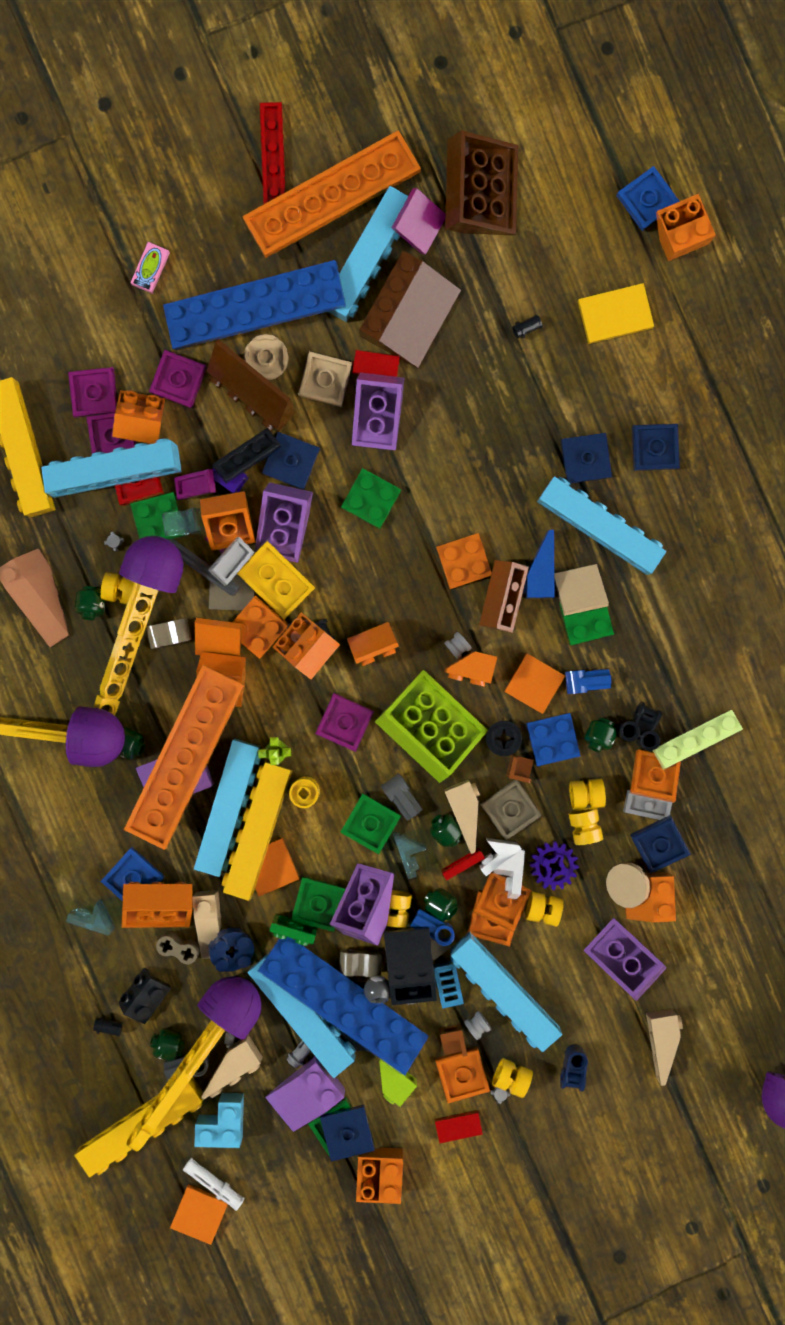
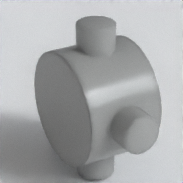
M110 532L111 535L108 536L107 541H104V543L113 548L114 551H118V548L124 542V538L115 535V532Z
M226 1031L224 1044H227V1048H231V1045H234L235 1036Z
M495 1087L494 1090H491V1095H494L498 1101L497 1103L501 1104L502 1101L506 1100L507 1096H510V1092Z

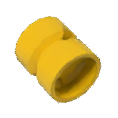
M107 571L101 585V599L115 602L118 599L121 604L127 605L134 582L124 577L122 578L119 573Z
M299 777L290 788V800L299 808L311 807L319 797L320 787L318 782L312 777Z
M601 778L589 779L587 784L580 780L570 781L569 793L573 810L584 809L588 804L591 808L605 807V787Z
M584 808L568 813L570 824L572 827H575V830L572 832L575 845L592 844L604 839L601 826L597 825L599 821L597 808Z
M392 890L387 926L396 928L408 926L409 913L406 910L410 908L412 894Z
M532 891L527 903L526 920L537 923L543 920L544 924L557 927L563 912V898L551 895L546 898L545 894ZM548 905L547 914H544L545 907Z
M502 1058L496 1068L492 1085L503 1091L509 1089L510 1094L524 1098L530 1087L533 1071L523 1066L516 1067L514 1062Z

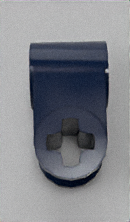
M572 1044L565 1051L563 1068L560 1074L561 1089H565V1087L577 1088L581 1092L585 1089L588 1059L580 1045ZM581 1055L578 1061L571 1060L573 1056Z

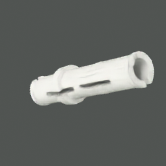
M190 1158L183 1168L184 1172L216 1195L215 1198L223 1200L235 1211L243 1203L245 1198L229 1187L230 1184L227 1182L223 1183L199 1165L193 1158Z

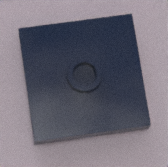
M678 424L632 426L634 471L675 470L680 468Z
M278 432L276 440L280 443L281 447L268 456L262 474L304 490L320 448Z
M606 433L561 439L566 480L570 484L612 477Z
M671 815L630 834L650 874L691 855Z
M364 1104L320 1116L331 1162L375 1151Z

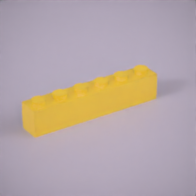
M13 377L0 380V445L3 449L5 448L7 455L4 458L8 470H11L13 476L11 479L12 488L18 493L19 500H17L19 511L30 518L55 511L52 496L46 494L44 490L41 468L43 464L19 382Z
M265 762L264 766L260 765L256 777L259 779L258 785L253 787L250 794V800L253 801L250 809L246 808L243 816L245 826L237 834L236 843L239 844L236 852L233 851L229 859V864L232 866L230 872L225 873L222 881V886H225L223 893L248 901L252 898L293 770L278 765H270L269 762Z
M194 1077L190 1079L156 1129L151 1133V1136L156 1138L165 1131L166 1126L177 1124L184 1118V1114L189 1111L193 1113L202 1106L203 1091ZM158 1095L78 1148L74 1156L89 1178L96 1173L97 1175L102 1174L109 1168V1164L114 1161L118 1163L128 1155L127 1152L132 1149L126 1145L127 1139Z

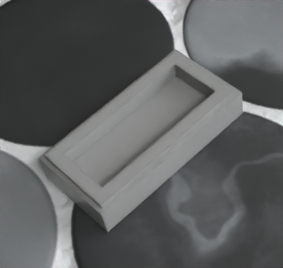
M236 537L208 571L226 586L255 552L240 537Z

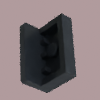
M143 968L140 974L136 975L129 989L120 998L119 1006L123 1015L146 1024L171 990V987L168 983L152 976L148 969Z

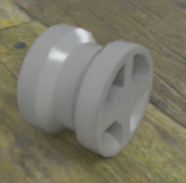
M459 632L454 634L452 640H447L444 643L458 660L462 657V653L472 649Z
M477 1011L472 1019L464 1021L476 1040L481 1038L482 1033L492 1030L480 1011Z

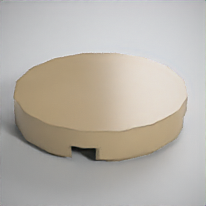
M267 334L259 335L253 338L246 346L244 361L267 380L276 379L287 368L289 360L287 348L277 337Z
M621 863L610 870L606 879L607 891L611 899L624 908H634L642 904L649 896V879L638 865Z

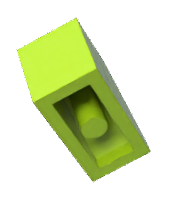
M379 1059L383 1096L389 1103H396L401 1107L417 1087V1079L409 1072L405 1076L400 1074Z

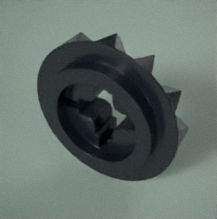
M499 721L488 729L486 742L488 748L494 754L510 756L519 749L522 735L519 728L512 722ZM503 729L506 732V736L513 738L506 741L504 748L501 741L494 739V737L502 735Z

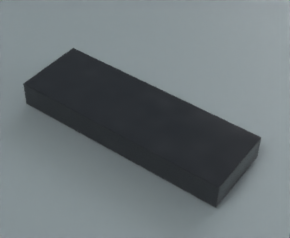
M266 428L213 463L212 467L227 484L280 449L281 445Z

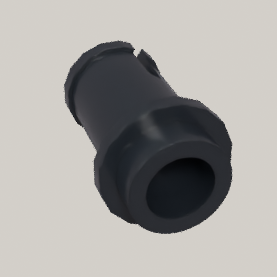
M536 314L522 322H515L512 330L517 339L520 337L523 339L526 334L542 328V322Z
M101 1016V1018L96 1017L93 1031H96L97 1034L101 1032L120 1037L123 1022L104 1019V1016Z

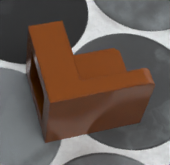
M512 754L506 776L510 779L531 783L530 773L534 760Z
M461 1023L439 1028L445 1055L462 1052L463 1057L468 1056Z

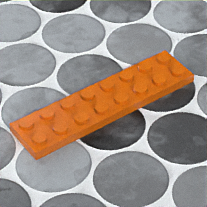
M398 130L242 217L264 257L267 258L388 190L389 186L395 187L421 172V168Z
M202 665L124 828L125 831L164 850L167 849L245 684L206 665Z

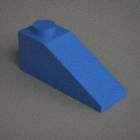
M554 530L546 532L528 569L522 593L525 594V599L555 597Z

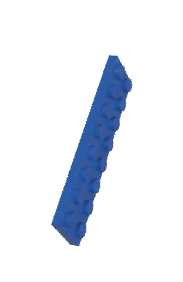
M336 260L171 302L164 304L163 307L172 349L179 350L344 308L346 303Z
M279 938L257 970V972L404 1076L429 1037L385 1004L369 1002L365 997L364 989L307 948L296 943L292 938Z

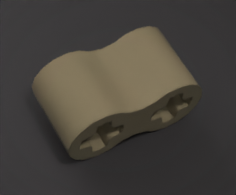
M188 618L146 627L151 649L192 640Z
M171 931L165 932L156 944L159 954L162 956H175L181 963L187 965L192 964L200 954V947L197 941L181 939L175 932ZM166 940L170 941L171 946L169 948L166 947ZM187 948L192 949L190 956L187 955Z
M343 949L340 951L339 972L344 976H381L383 953L374 950Z

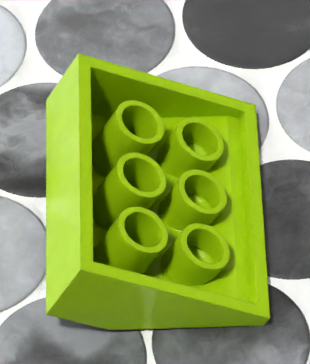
M425 670L407 686L375 721L378 726L439 783L454 772L488 731Z

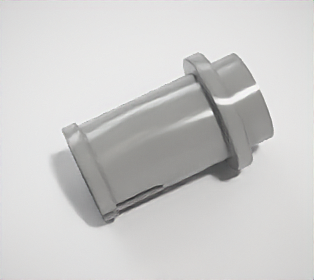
M302 1040L292 1053H288L287 1061L295 1068L302 1066V1061L311 1050Z

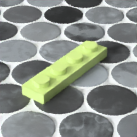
M730 710L668 741L653 750L664 770L743 730L734 712Z

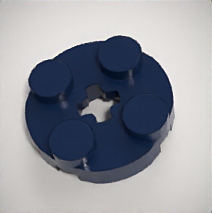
M224 929L217 934L218 937L214 941L211 940L209 943V957L218 971L231 972L250 965L254 954V944L249 934L244 933L242 929ZM231 946H234L236 949L233 953L226 952Z

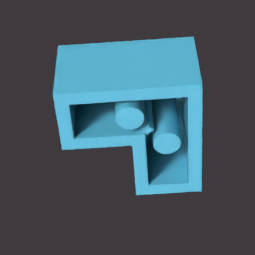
M222 1093L218 1102V1115L199 1114L195 1123V1147L240 1148L243 1139L244 1093Z

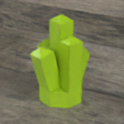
M270 737V743L265 748L258 750V758H267L270 760V765H279L287 756H291V748L279 740L278 737Z

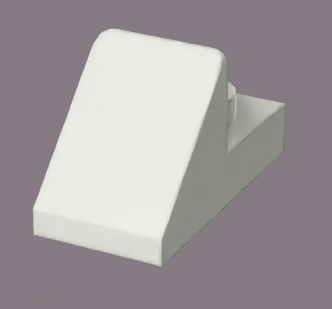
M486 838L496 853L486 855L485 859L481 860L482 864L479 867L487 876L520 851L521 847L517 842Z
M524 850L518 851L493 871V874L510 876L506 878L505 891H508L507 898L517 899L521 895Z

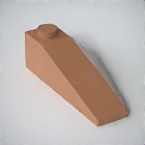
M35 549L16 557L1 566V583L48 646L52 647L68 637L69 631L59 602V594L54 583L52 567L40 549Z

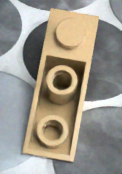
M249 1034L244 1040L240 1039L234 1045H231V1048H228L202 1094L203 1100L209 1096L211 1098L217 1096L224 1086L236 1084L241 1079L240 1076L246 1072L251 1074L260 1067L262 1055Z

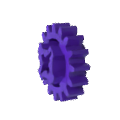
M556 841L552 842V846L544 842L545 848L543 849L537 846L536 848L539 853L531 854L535 862H529V865L535 868L531 871V875H538L535 881L537 883L543 881V888L546 889L550 885L554 891L556 885H559L561 889H564L563 883L565 882L571 885L572 883L569 878L577 877L573 869L579 868L577 864L573 863L578 859L577 856H570L573 850L571 848L565 850L566 844L562 842L558 846ZM554 851L553 854L544 856L546 853ZM564 855L567 857L568 867L563 863ZM556 862L559 865L558 868L553 867L552 869L549 864ZM540 864L545 868L544 876L540 872ZM564 875L559 879H555L556 876Z

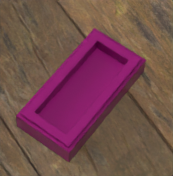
M207 469L174 478L177 500H185L216 492L213 470Z

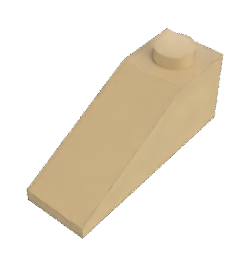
M467 779L444 789V792L470 853L473 854L476 850L478 800L476 796L480 794L476 784H471Z
M218 890L196 892L192 897L194 920L202 959L210 958L208 953L209 943L211 940L214 941L218 937L217 934L222 931Z
M673 1009L646 1013L656 1079L661 1086L666 1085L681 1038L680 1029H683L680 1015L677 1016Z

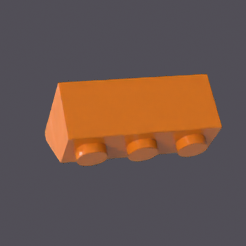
M130 882L123 884L122 928L190 927L192 884L185 882H176L174 884Z

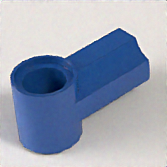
M609 669L565 672L567 694L586 693L588 690L611 688Z
M420 908L410 924L412 928L429 927L430 938L434 939L439 945L448 946L454 941L455 935L452 925L438 920ZM441 929H448L451 932L447 939H442L438 936V932Z

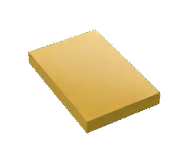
M644 283L578 300L588 344L653 329L654 327Z
M268 541L251 556L237 573L284 620L315 589Z

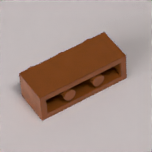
M495 560L479 623L480 626L513 633L529 567L515 562Z

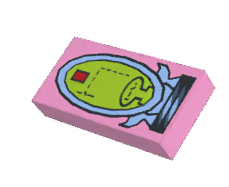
M148 242L131 280V284L153 294L170 252Z

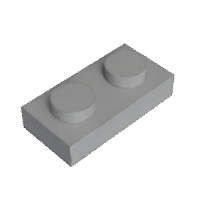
M627 790L623 812L661 820L670 815L672 803L630 794V790Z

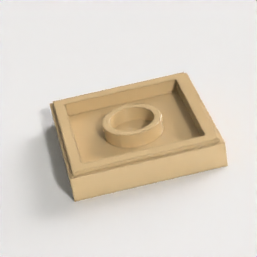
M309 351L298 396L342 407L353 363Z
M597 564L554 573V582L564 616L608 606L609 602Z

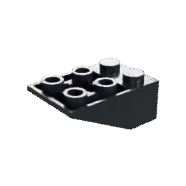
M429 927L385 931L384 939L392 1005L437 1001Z

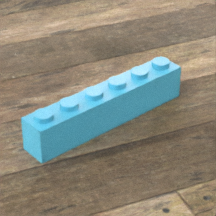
M389 186L339 273L346 307L328 312L346 323L350 317L354 318L359 309L357 304L360 298L364 299L370 289L368 284L371 279H376L380 273V263L383 259H388L392 251V247H390L394 239L398 241L400 235L391 227L408 196Z
M159 439L156 443L149 445L147 443H139L130 449L116 448L110 453L96 452L91 457L86 458L81 456L72 457L67 462L52 461L48 466L41 467L45 493L54 498L182 472L178 446L169 439Z
M555 476L551 479L537 500L539 504L646 575L653 573L667 552L662 548L663 545L655 539L649 540L643 536L645 533L635 526L631 528L625 524L626 520L617 514L613 516L606 511L607 507L597 501L594 503L588 499L589 496L580 489L576 491L569 486L570 483L562 477L556 478Z
M236 738L232 740L194 870L220 877L223 871L227 872L229 867L227 856L229 850L233 851L236 844V838L233 836L235 830L240 829L243 821V816H240L242 807L246 808L250 795L246 793L248 787L253 786L256 778L253 770L255 764H260L261 758H258V750L261 746Z
M470 931L450 948L452 963L457 968L462 967L467 972L465 975L468 980L474 985L477 983L482 988L481 992L484 997L489 1001L492 999L497 1004V1010L504 1017L507 1015L512 1020V1026L519 1033L523 1031L527 1036L526 1040L533 1048L538 1047L541 1052H544L562 1036L560 1026Z
M267 955L250 968L248 974L330 1075L335 1078L355 1061V1048L349 1041L344 1042L340 1037L341 1031L257 972Z

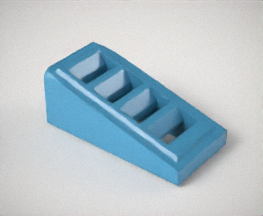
M451 960L433 964L442 1009L464 1004L456 966ZM447 971H452V972H453V974H449V975H445V976H440V975H439V973H442V972H447ZM454 979L455 981L447 984H441V981ZM456 987L454 991L443 993V989ZM458 995V999L445 1001L444 997Z

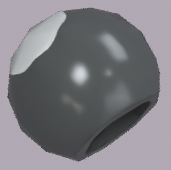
M378 975L367 980L364 985L366 999L376 1004L388 1001L391 997L389 981L385 977Z

